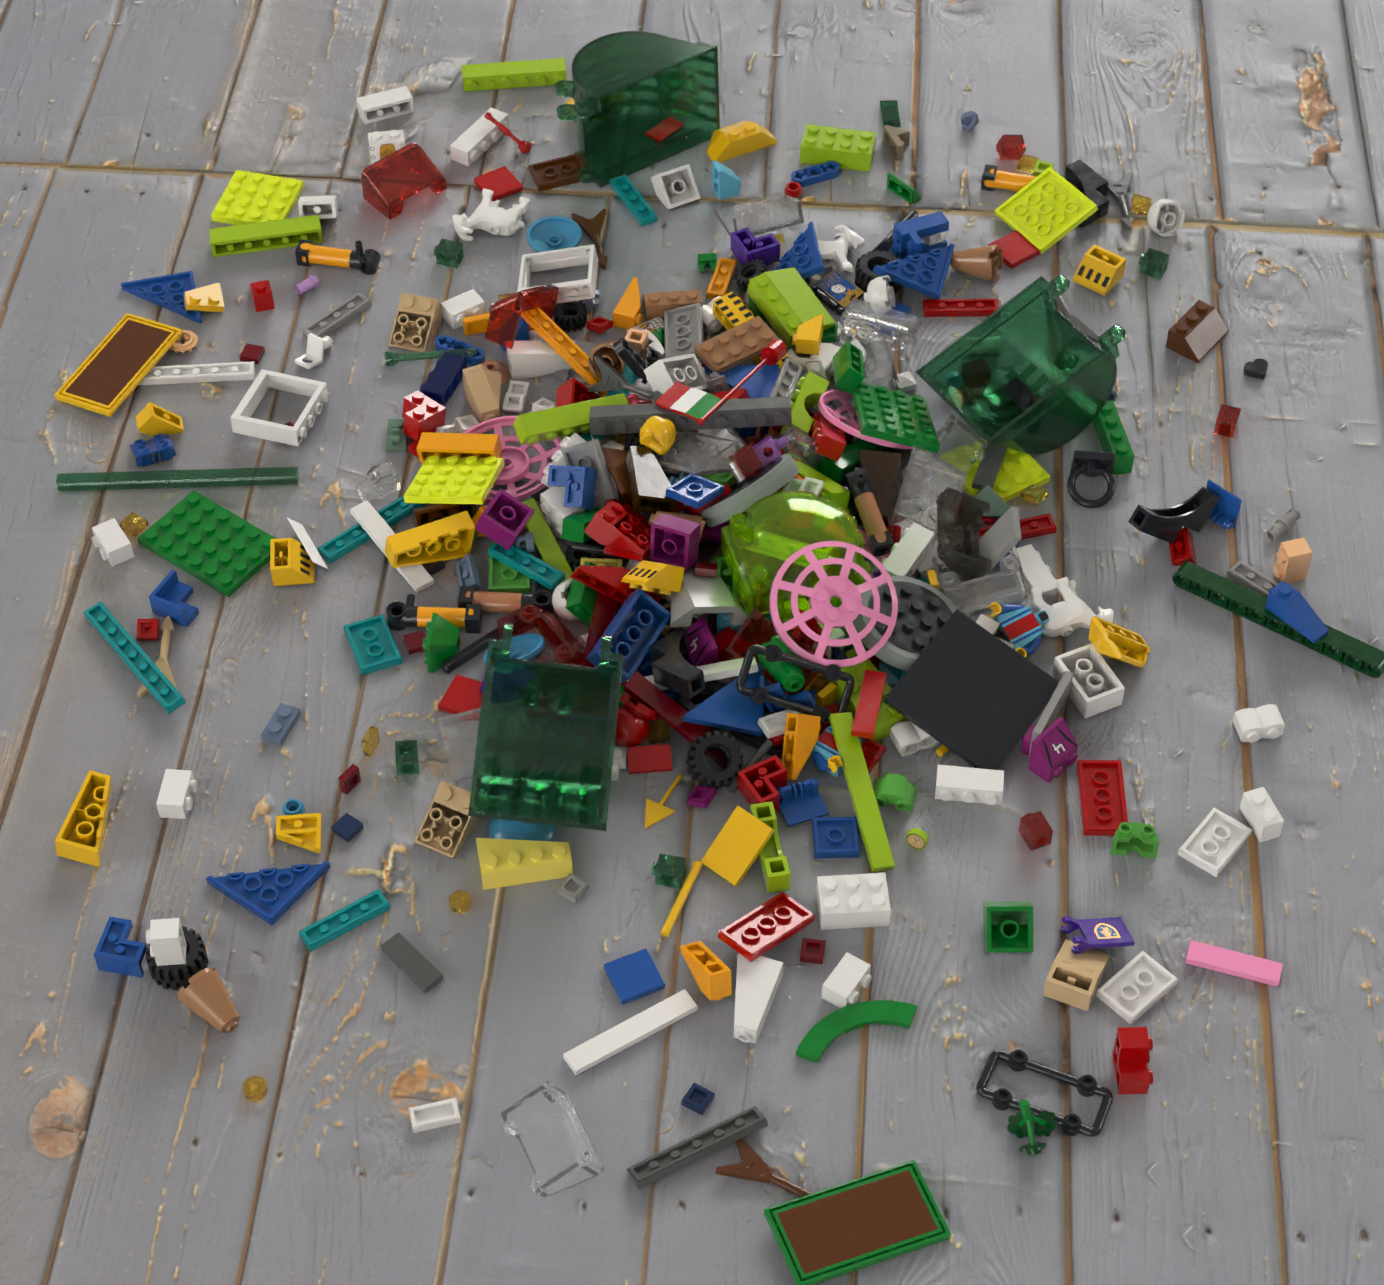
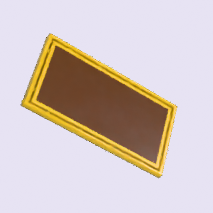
M126 313L54 394L55 399L111 417L178 340L183 331L176 327Z

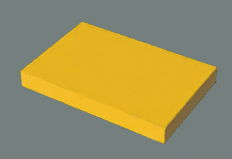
M737 805L700 862L738 887L775 830Z

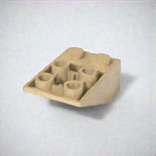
M402 293L388 346L425 353L439 324L441 316V303L439 300Z
M441 780L414 842L454 859L478 824L488 801L481 796Z
M1066 939L1048 973L1043 996L1088 1011L1110 955L1092 948L1080 954H1075L1071 950V946L1079 944H1074Z

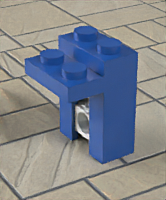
M942 211L895 223L894 232H892V254H894V257L897 256L900 260L908 258V256L927 253L929 250L939 247H947V240H942V233L949 230L948 219Z

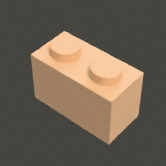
M1304 537L1281 542L1279 552H1277L1276 564L1273 567L1274 575L1279 578L1280 582L1284 580L1289 584L1306 579L1313 552Z

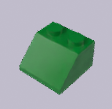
M1030 901L983 902L986 952H1033V905Z

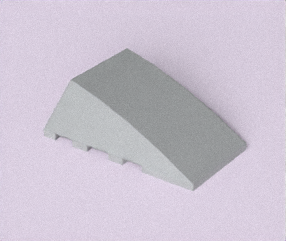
M690 568L687 571L684 570L680 593L671 592L670 627L691 626L693 614L727 613L731 625H752L751 619L718 573L715 578L696 576L695 568Z

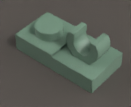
M388 419L387 453L407 452V435L403 433L404 419Z

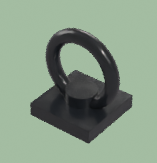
M1074 450L1067 489L1070 497L1078 505L1086 508H1098L1107 504L1112 499L1116 488L1114 477L1111 474L1115 453ZM1080 474L1088 477L1104 476L1107 481V491L1100 499H1084L1076 491V479Z

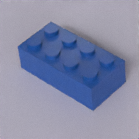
M639 588L628 596L586 659L618 685L626 682L632 677L649 651L650 645L655 642L671 618L670 612Z

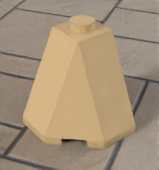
M482 364L463 369L465 398L478 422L481 423L500 417L503 391L501 373L495 370L491 371Z

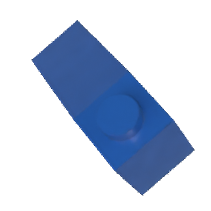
M1284 580L1269 591L1265 608L1311 642H1317L1328 633V628L1301 593Z

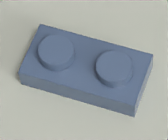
M468 553L455 565L459 586H473L475 591H477L481 587L476 560L475 556Z
M280 703L261 733L262 740L282 746L301 715L300 709Z

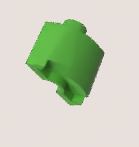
M888 773L885 778H876L873 790L878 807L893 804L900 811L913 812L917 795L915 784L912 786V784L907 782V777L899 774Z
M1138 822L1121 823L1115 832L1110 855L1126 856L1129 851H1136L1140 857L1156 858L1159 839L1155 833V828L1150 824Z

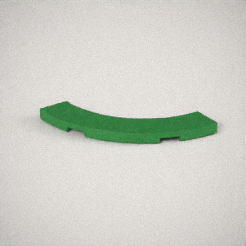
M873 1000L845 1006L827 1015L809 1030L796 1050V1056L819 1063L824 1052L835 1042L837 1037L843 1033L862 1028L866 1024L878 1023L879 1025H894L909 1029L916 1014L917 1005L893 1000Z

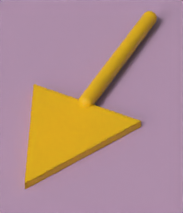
M681 774L676 777L659 803L646 798L645 829L675 813V810L663 806V804L682 778Z

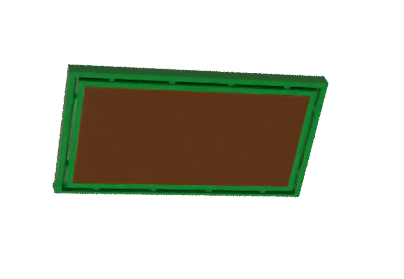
M915 1160L763 1210L764 1216L796 1285H816L951 1238L950 1230Z

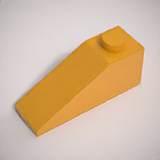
M637 277L632 279L613 311V327L627 330L642 323L643 315L641 314Z
M787 713L781 762L787 769L788 780L797 779L819 738L821 717Z
M697 941L680 946V951L696 983L711 1001L721 1000L723 997L732 995L731 970L703 942Z

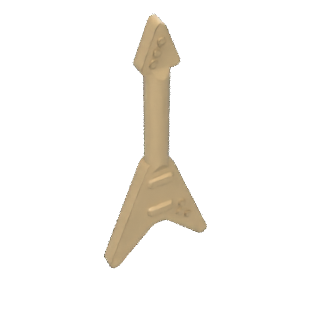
M167 616L160 627L162 639L159 659L156 660L155 665L177 689L167 660L171 632L175 630L170 616ZM142 684L137 691V695L141 698L149 691Z

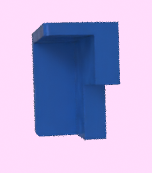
M549 465L547 485L565 487L563 506L593 510L597 470L586 466Z
M171 570L149 596L152 612L163 618L170 616L171 621L188 627L199 614L197 607L185 603L194 593L193 587L179 582L177 572Z
M760 676V687L765 688L768 694L809 707L816 706V696L813 689L788 696L780 682L769 685L765 676ZM765 702L771 714L787 710V708Z
M109 917L94 952L98 970L143 977L144 971L141 963L145 956L147 945L146 943L127 940L133 927L132 920Z

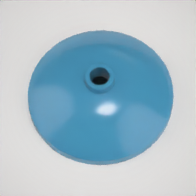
M548 216L533 222L529 226L526 236L527 242L533 250L545 252L577 247L581 242L582 232L580 226L567 217Z
M537 633L516 635L492 646L484 654L483 660L487 667H490L494 662L511 670L516 660L528 665L541 653L545 641L543 636Z
M530 799L512 800L501 805L492 814L489 821V835L492 839L552 841L556 830L555 818L552 812L542 803Z

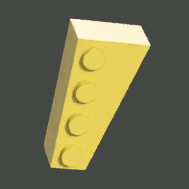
M476 838L483 890L566 878L570 873L573 875L569 842Z

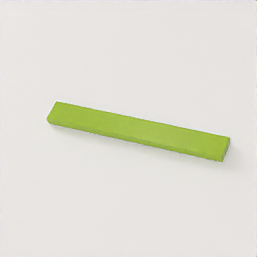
M852 713L830 714L831 728L839 756L844 765L845 778L872 872L893 870L895 863L859 737L851 736L854 722Z

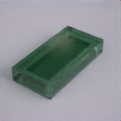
M897 100L880 101L883 128L884 125L901 127Z

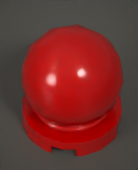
M623 692L619 699L623 702V706L616 708L610 715L608 733L612 741L617 745L634 747L641 745L648 738L651 730L650 721H658L659 717L655 715L656 711L643 705L630 694Z

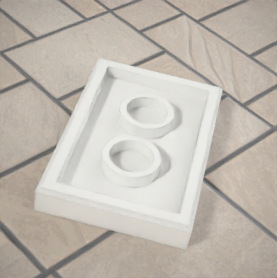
M1213 808L1181 846L1177 855L1217 877L1250 837L1252 829L1220 810Z
M1141 951L1096 991L1095 996L1132 1025L1178 983V979L1148 954Z

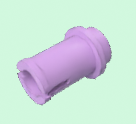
M309 275L307 279L295 284L294 287L297 293L302 295L312 288L316 289L320 283L315 275Z

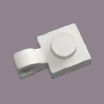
M606 746L604 768H609L610 781H618L619 769H626L627 747Z

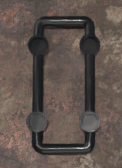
M754 644L748 647L737 679L736 688L740 694L750 697L752 702L756 704L767 702L806 715L821 717L820 723L830 722L829 716L832 714L828 713V710L821 705L809 707L768 694V691L760 686H756L753 689L746 687L745 683L754 654L758 653L763 655L764 659L768 662L780 660L821 673L828 681L834 682L838 679L846 681L837 713H845L847 711L855 680L851 674L841 671L838 665L830 664L824 666L783 653L776 645H767L765 647Z
M998 1049L990 1053L976 1089L981 1097L991 1100L996 1109L1007 1110L1013 1108L1021 1111L1020 1101L1012 1098V1094L1007 1089L1000 1088L992 1091L986 1088L997 1060L1000 1059L1008 1062L1009 1067L1013 1071L1020 1072L1028 1069L1077 1087L1078 1093L1084 1097H1090L1094 1094L1102 1096L1103 1100L1092 1127L1082 1124L1081 1119L1076 1114H1068L1065 1117L1055 1114L1057 1125L1061 1126L1062 1131L1068 1136H1076L1079 1133L1089 1137L1099 1135L1113 1102V1095L1109 1089L1097 1085L1093 1076L1083 1075L1078 1078L1028 1060L1027 1054L1022 1050H1015L1009 1053ZM1030 1105L1032 1114L1039 1118L1043 1109Z

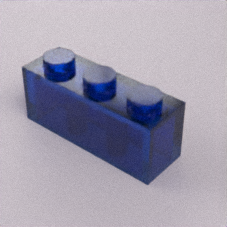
M445 352L437 360L434 370L430 371L426 382L421 385L420 392L445 407L463 379L462 370L467 368L466 357Z

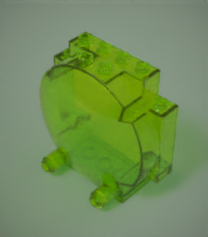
M783 491L758 500L746 509V514L735 513L730 517V525L721 528L722 552L749 618L770 612L769 596L772 583L783 563L793 553L805 546L824 541H841L862 548V545H865L862 533H858L856 529V519L850 515L848 509L844 510L840 504L835 503L829 498L816 497L812 492ZM828 546L814 549L812 552L818 561L827 558L844 559L847 548ZM855 551L852 562L862 567L868 574L871 573V566L868 561L864 560V555ZM804 555L798 557L789 566L782 577V581L795 583L799 574L810 565ZM830 564L822 567L829 577L839 576L842 565ZM850 569L848 579L856 586L867 582L858 572ZM814 570L805 577L801 583L802 586L813 589L820 581ZM778 589L777 607L782 624L793 617L791 592ZM798 594V608L804 612L809 610L810 597ZM838 597L830 598V603L833 607L841 606V601Z

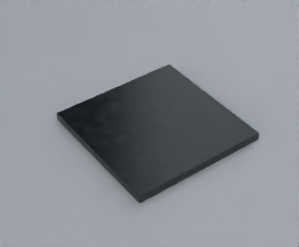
M956 609L888 694L884 703L974 768L998 770L1030 728L1031 724L1046 707L1059 681Z

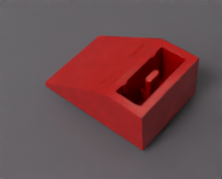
M613 500L594 515L584 530L586 534L601 545L641 554L646 553L650 549L651 529L643 525L637 517L629 514L622 505L615 503Z

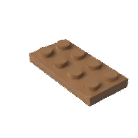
M757 316L694 346V352L712 372L721 374L760 355L761 351L771 341L780 339Z

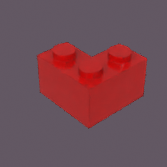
M419 391L404 397L402 413L404 418L403 433L418 442L422 432H436L437 427L444 426L446 407Z
M777 755L738 772V790L749 805L772 801L775 812L779 811L780 794L777 790L778 787L787 786V769Z
M1118 1027L1112 1056L1118 1095L1147 1094L1149 1085L1153 1084V1071L1148 1070V1063L1150 1062L1149 1051L1153 1050L1152 1036H1148L1147 1027Z

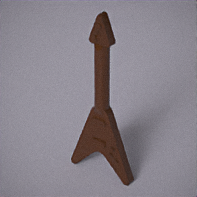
M602 209L593 219H586L572 213V219L593 240L598 256V264L605 270L608 256L604 255L599 237L605 220L606 209Z
M743 1139L736 1141L742 1162L716 1167V1174L772 1183L798 1197L812 1194V1192L775 1174Z

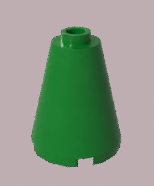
M779 635L771 637L770 642L767 644L764 642L761 645L765 647L767 645H776L781 649V652L798 657L783 643ZM790 636V638L799 646L798 642L794 640L792 636ZM758 654L761 666L777 682H780L785 690L795 692L803 687L805 679L802 667L780 660L768 662L764 659L763 655Z

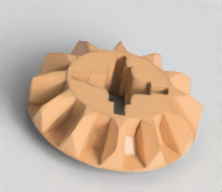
M182 330L183 334L172 345L170 351H174L176 354L179 352L184 354L185 351L191 352L192 348H197L198 337L194 332Z

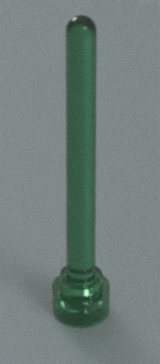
M465 348L405 354L385 351V363L388 367L395 366V364L401 361L474 356L477 354V349Z

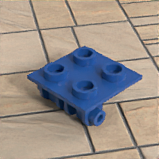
M157 434L149 440L139 439L130 445L136 458L137 466L151 465L149 454L153 464H155L153 453L157 454L158 461L161 462L159 451L163 461L173 459V456H176L174 444L168 434Z
M1208 480L1206 488L1220 497L1208 519H1213L1212 521L1223 529H1235L1242 500L1220 485Z
M811 777L802 783L798 781L797 785L791 783L789 786L778 787L777 791L780 794L779 809L788 827L812 820V818L830 814L817 788L819 787L817 778L813 779Z

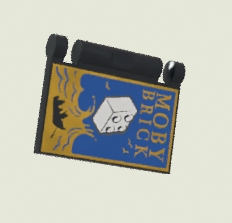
M834 269L817 284L810 287L815 296L833 311H836L838 315H842L846 309L864 296V291L837 269Z

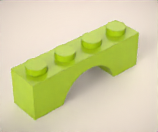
M808 371L805 377L801 376L796 385L799 389L796 388L791 397L794 400L793 402L791 401L792 425L782 426L780 434H784L785 437L801 445L814 420L807 413L805 406L818 405L821 395L826 392L829 381Z
M773 802L751 804L750 814L775 830L759 854L767 892L790 890L791 873L787 857L783 855Z

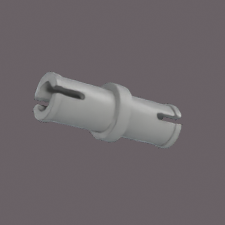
M1291 508L1283 517L1278 518L1275 521V525L1265 533L1266 538L1271 542H1275L1283 533H1287L1291 529V525L1301 517L1299 511Z

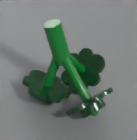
M1024 1099L1019 1102L1021 1112H1017L1015 1116H1009L1007 1130L1011 1134H1016L1019 1139H1022L1024 1136L1029 1137L1030 1143L1022 1145L1019 1151H1026L1028 1155H1036L1042 1152L1041 1149L1046 1148V1142H1035L1034 1129L1032 1128L1033 1121H1035L1036 1126L1035 1134L1039 1137L1043 1135L1049 1137L1051 1132L1057 1128L1056 1115L1053 1112L1049 1113L1047 1110H1043L1038 1118L1032 1114L1029 1101Z

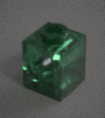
M442 238L440 243L434 248L436 263L458 268L464 258L463 243Z
M1148 248L1146 253L1140 256L1139 265L1141 266L1139 273L1160 280L1167 270L1170 255Z
M417 740L395 741L397 775L420 774Z
M659 854L658 862H654L652 867L655 885L682 888L687 871L686 858Z

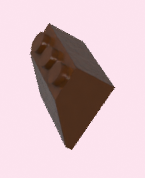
M1198 300L1168 330L1166 348L1199 363L1221 341L1229 329L1215 307Z
M602 447L601 449L609 472L616 484L617 493L623 506L629 504L633 507L625 462L627 452L625 450Z
M433 504L412 509L414 526L418 527L464 511L468 512L472 520L477 512L476 504Z

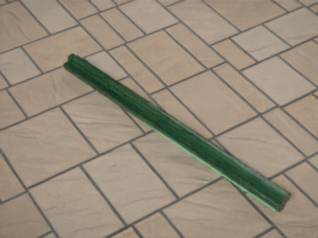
M298 466L57 473L56 486L57 491L295 485L299 484Z

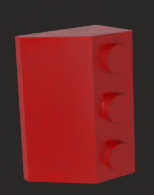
M572 377L557 388L556 407L601 398V396L595 392H588L587 386Z

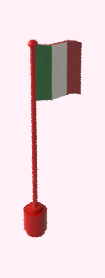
M781 340L771 341L761 351L763 361L722 399L677 381L655 401V404L666 410L685 415L702 426L705 424V420L765 363L772 366L780 361L786 354V344Z

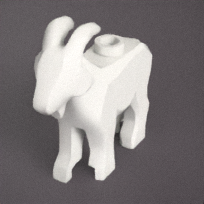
M483 188V199L469 218L465 213L452 216L455 231L463 241L469 242L473 240V237L468 236L466 233H472L474 229H482L493 235H513L520 228H524V222L521 221L522 214L531 205V199L520 197L519 205L513 204L512 208L506 210L499 207L500 200L491 201L493 190Z
M839 225L834 228L835 232H843L834 236L838 240H818L824 267H832L833 270L837 269L845 276L844 270L854 272L853 265L847 261L848 250H853L854 248L857 251V248L865 245V241L857 232L845 225ZM818 274L808 277L811 285H815L822 280Z
M853 339L850 343L862 350L865 367L867 363L866 351L858 340ZM821 343L819 355L800 358L796 356L795 351L790 349L786 356L803 368L800 378L801 376L805 377L808 371L828 380L831 376L834 377L833 356L841 347L831 343Z
M1067 577L1056 580V586L1064 600L1050 606L1043 601L1042 585L1032 588L1029 597L1020 599L1021 604L1024 607H1030L1034 615L1045 610L1050 621L1041 625L1043 635L1048 637L1059 635L1066 637L1072 634L1075 629L1081 627L1090 629L1091 619L1094 616L1113 623L1114 611L1111 608L1104 610L1099 606V614L1096 615L1077 596L1075 580L1069 581Z

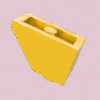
M820 314L798 326L797 334L793 333L792 345H796V353L819 355L824 329V315Z
M151 402L136 416L138 431L152 437L157 434L172 435L184 431L181 416Z

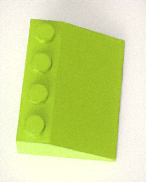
M794 267L764 272L749 280L748 295L786 344L787 348L794 346L792 345L793 333L797 334L798 326L820 314L824 315L823 331L836 324Z

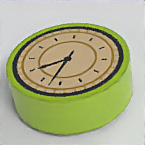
M919 828L910 829L905 837L907 844L916 850L925 849L929 842L927 833Z

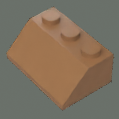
M701 289L644 293L643 301L646 322L660 317L664 322V311L696 303H701L702 306Z

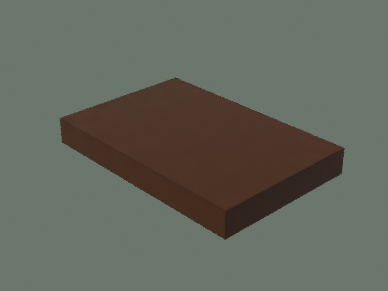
M579 153L528 165V171L539 192L590 180V174Z

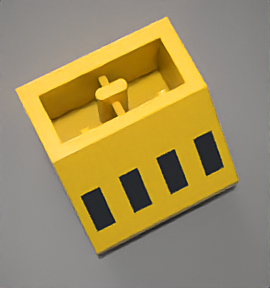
M1094 244L1084 254L1073 277V282L1105 296L1124 276L1126 258Z
M293 538L270 539V571L273 586L315 583V563L312 562L302 543Z
M643 560L622 578V582L630 583L629 588H640L645 591L671 595L672 591L680 593L685 568Z

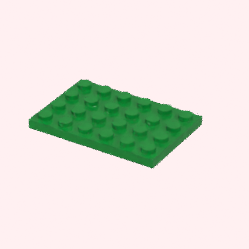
M862 381L857 388H853L851 396L862 435L938 453L940 444L926 399L920 395H907L900 390H887L886 387L881 385L871 386L865 381Z
M193 490L137 539L140 545L225 596L230 597L270 561V539L277 538Z

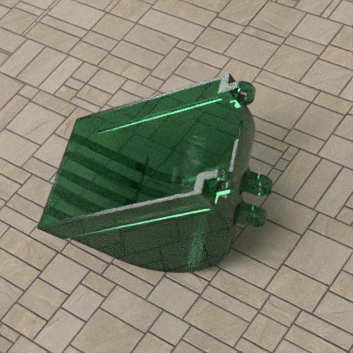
M645 31L612 33L589 42L578 51L572 62L573 81L561 80L555 84L556 95L570 97L574 100V104L558 106L557 117L561 120L574 121L576 124L578 153L585 164V167L579 170V180L582 183L595 182L600 188L610 184V179L625 174L629 176L706 142L712 138L714 130L720 129L718 46L699 41L692 43ZM668 117H673L684 124L683 127L661 142L645 134Z
M1059 275L1050 282H1047L1040 276L916 371L989 444L999 447L1004 446L1034 455L1053 451L1074 439L1096 418L1113 390L1117 375L1115 359L1120 356L1117 345L1124 339L1126 331L1120 325H1114L1098 337L1101 350L1056 310L1054 300L1064 294L1070 286L1069 279L1064 275ZM1015 376L1040 399L1025 411L1002 391Z
M504 623L503 639H489L468 816L606 831L623 654L610 653L612 636L603 634L598 668L509 658L513 624Z

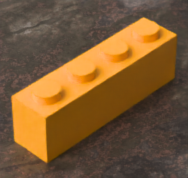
M422 432L417 446L420 463H424L427 457L433 455L439 456V458L457 456L458 458L476 456L477 459L489 456L500 458L502 451L499 434Z

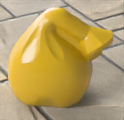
M657 415L650 417L640 429V444L655 451L658 455H665L675 442L676 427L674 423Z

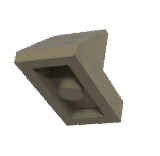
M884 125L883 141L896 161L903 159L904 151L906 150L905 146H908L910 142V132Z

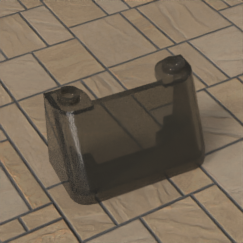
M947 487L936 498L938 557L962 583L972 586L992 568L991 560L979 555L978 530L984 526V522L981 521L984 512L987 514L990 512V504Z

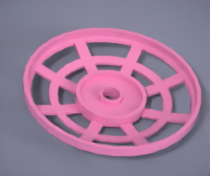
M839 389L826 391L821 395L818 402L820 412L829 422L841 430L862 440L882 446L899 449H918L862 435L855 408L847 401V399L852 400V396L846 391L842 392ZM839 399L844 407L837 408L834 411L825 403ZM848 412L851 415V419H848L842 416L841 414Z
M518 416L493 418L465 431L464 433L482 434L494 429V433L499 434L502 446L500 458H504V465H510L503 467L493 487L495 485H507L508 490L505 492L518 500L536 494L546 487L541 482L544 476L543 470L547 466V459L552 457L558 449L560 450V437L553 440L556 447L547 452L539 443L534 445L524 444L520 447L506 446V442L520 443L517 435L503 436L501 428L513 426ZM532 446L540 455L529 459L526 451ZM542 461L537 474L529 472L530 465ZM523 478L531 480L521 487H515V483ZM537 481H540V482H541V483H539L538 485H536L535 487H533V488H531V489H529V490H527V491H525V492H522V493L517 494L518 492H521V491H523V490L529 488L530 486H532L533 484H535ZM491 490L488 495H496L498 491ZM487 497L484 503L489 504L494 497Z
M824 541L801 548L783 563L772 583L769 609L777 634L794 654L802 659L824 666L836 664L840 668H845L866 661L885 645L896 624L898 599L889 573L873 555L853 544L841 541ZM828 546L847 548L844 559L827 558L819 561L812 550ZM855 551L871 560L883 575L872 579L862 567L853 563ZM804 555L810 565L799 574L795 583L782 581V577L789 566L798 557ZM830 564L842 565L840 575L828 577L822 566ZM850 569L858 572L867 582L856 586L848 579ZM814 570L820 581L813 589L802 586V581ZM885 583L888 584L892 597L891 617L880 613V596L877 587ZM778 589L791 592V610L794 618L783 624L777 607ZM869 590L872 591L874 599L873 609L862 606V593ZM798 594L810 597V609L800 614L798 608ZM838 597L841 601V606L833 607L830 603V598ZM861 614L871 618L867 626L857 633L853 625V621L857 616ZM814 617L819 623L824 625L821 636L812 631L805 624V621ZM876 621L887 625V630L880 641L866 652L861 639L872 630ZM799 626L809 638L818 642L815 654L808 653L799 647L790 638L787 631ZM845 627L850 637L840 640L829 639L832 628ZM853 644L858 655L844 660L823 658L826 646L841 647Z

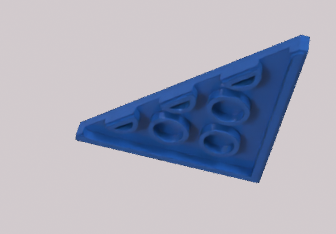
M810 221L805 232H801L793 242L794 246L790 251L787 250L779 260V265L775 270L794 267L803 279L825 271L815 226Z
M950 244L944 248L939 247L929 250L927 253L908 256V258L903 260L898 259L882 266L877 265L872 272L880 276L889 275L892 281L939 300L955 245Z
M192 271L121 283L122 290L195 322L202 323L200 311L186 310L184 303V293L196 289Z
M764 364L739 389L746 388L749 398L769 397L779 374V364L772 366ZM737 365L719 375H725L728 386L733 389L757 365ZM704 366L705 374L713 373L707 366Z
M760 662L757 663L758 672L748 674L745 683L746 687L753 689L756 686H760V676H762ZM738 678L683 717L684 722L760 737L764 734L757 724L758 719L764 717L763 704H756L751 701L750 697L738 692L736 688Z
M323 861L322 864L309 865L308 863L292 865L291 868L277 869L276 867L261 869L259 872L253 873L237 872L214 878L213 876H208L206 881L209 885L272 926L330 868V863Z

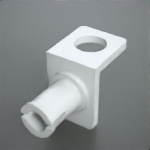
M312 333L308 334L306 354L295 359V363L307 369L319 365L323 362L324 350L332 347V339L329 336L320 338ZM310 360L312 363H305L303 361Z

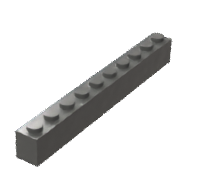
M791 396L727 399L705 420V424L702 426L685 415L666 410L655 403L591 406L589 415L591 435L639 433L646 420L656 415L671 420L676 427V431L792 425Z

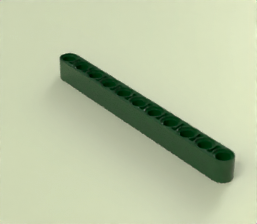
M1184 562L1173 576V582L1179 588L1369 677L1379 678L1384 672V651L1326 624L1324 625L1328 628V633L1313 643L1265 608L1267 597L1192 562Z

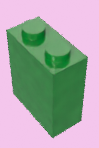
M592 562L583 564L588 566H595ZM572 579L565 608L588 627H590L597 591Z

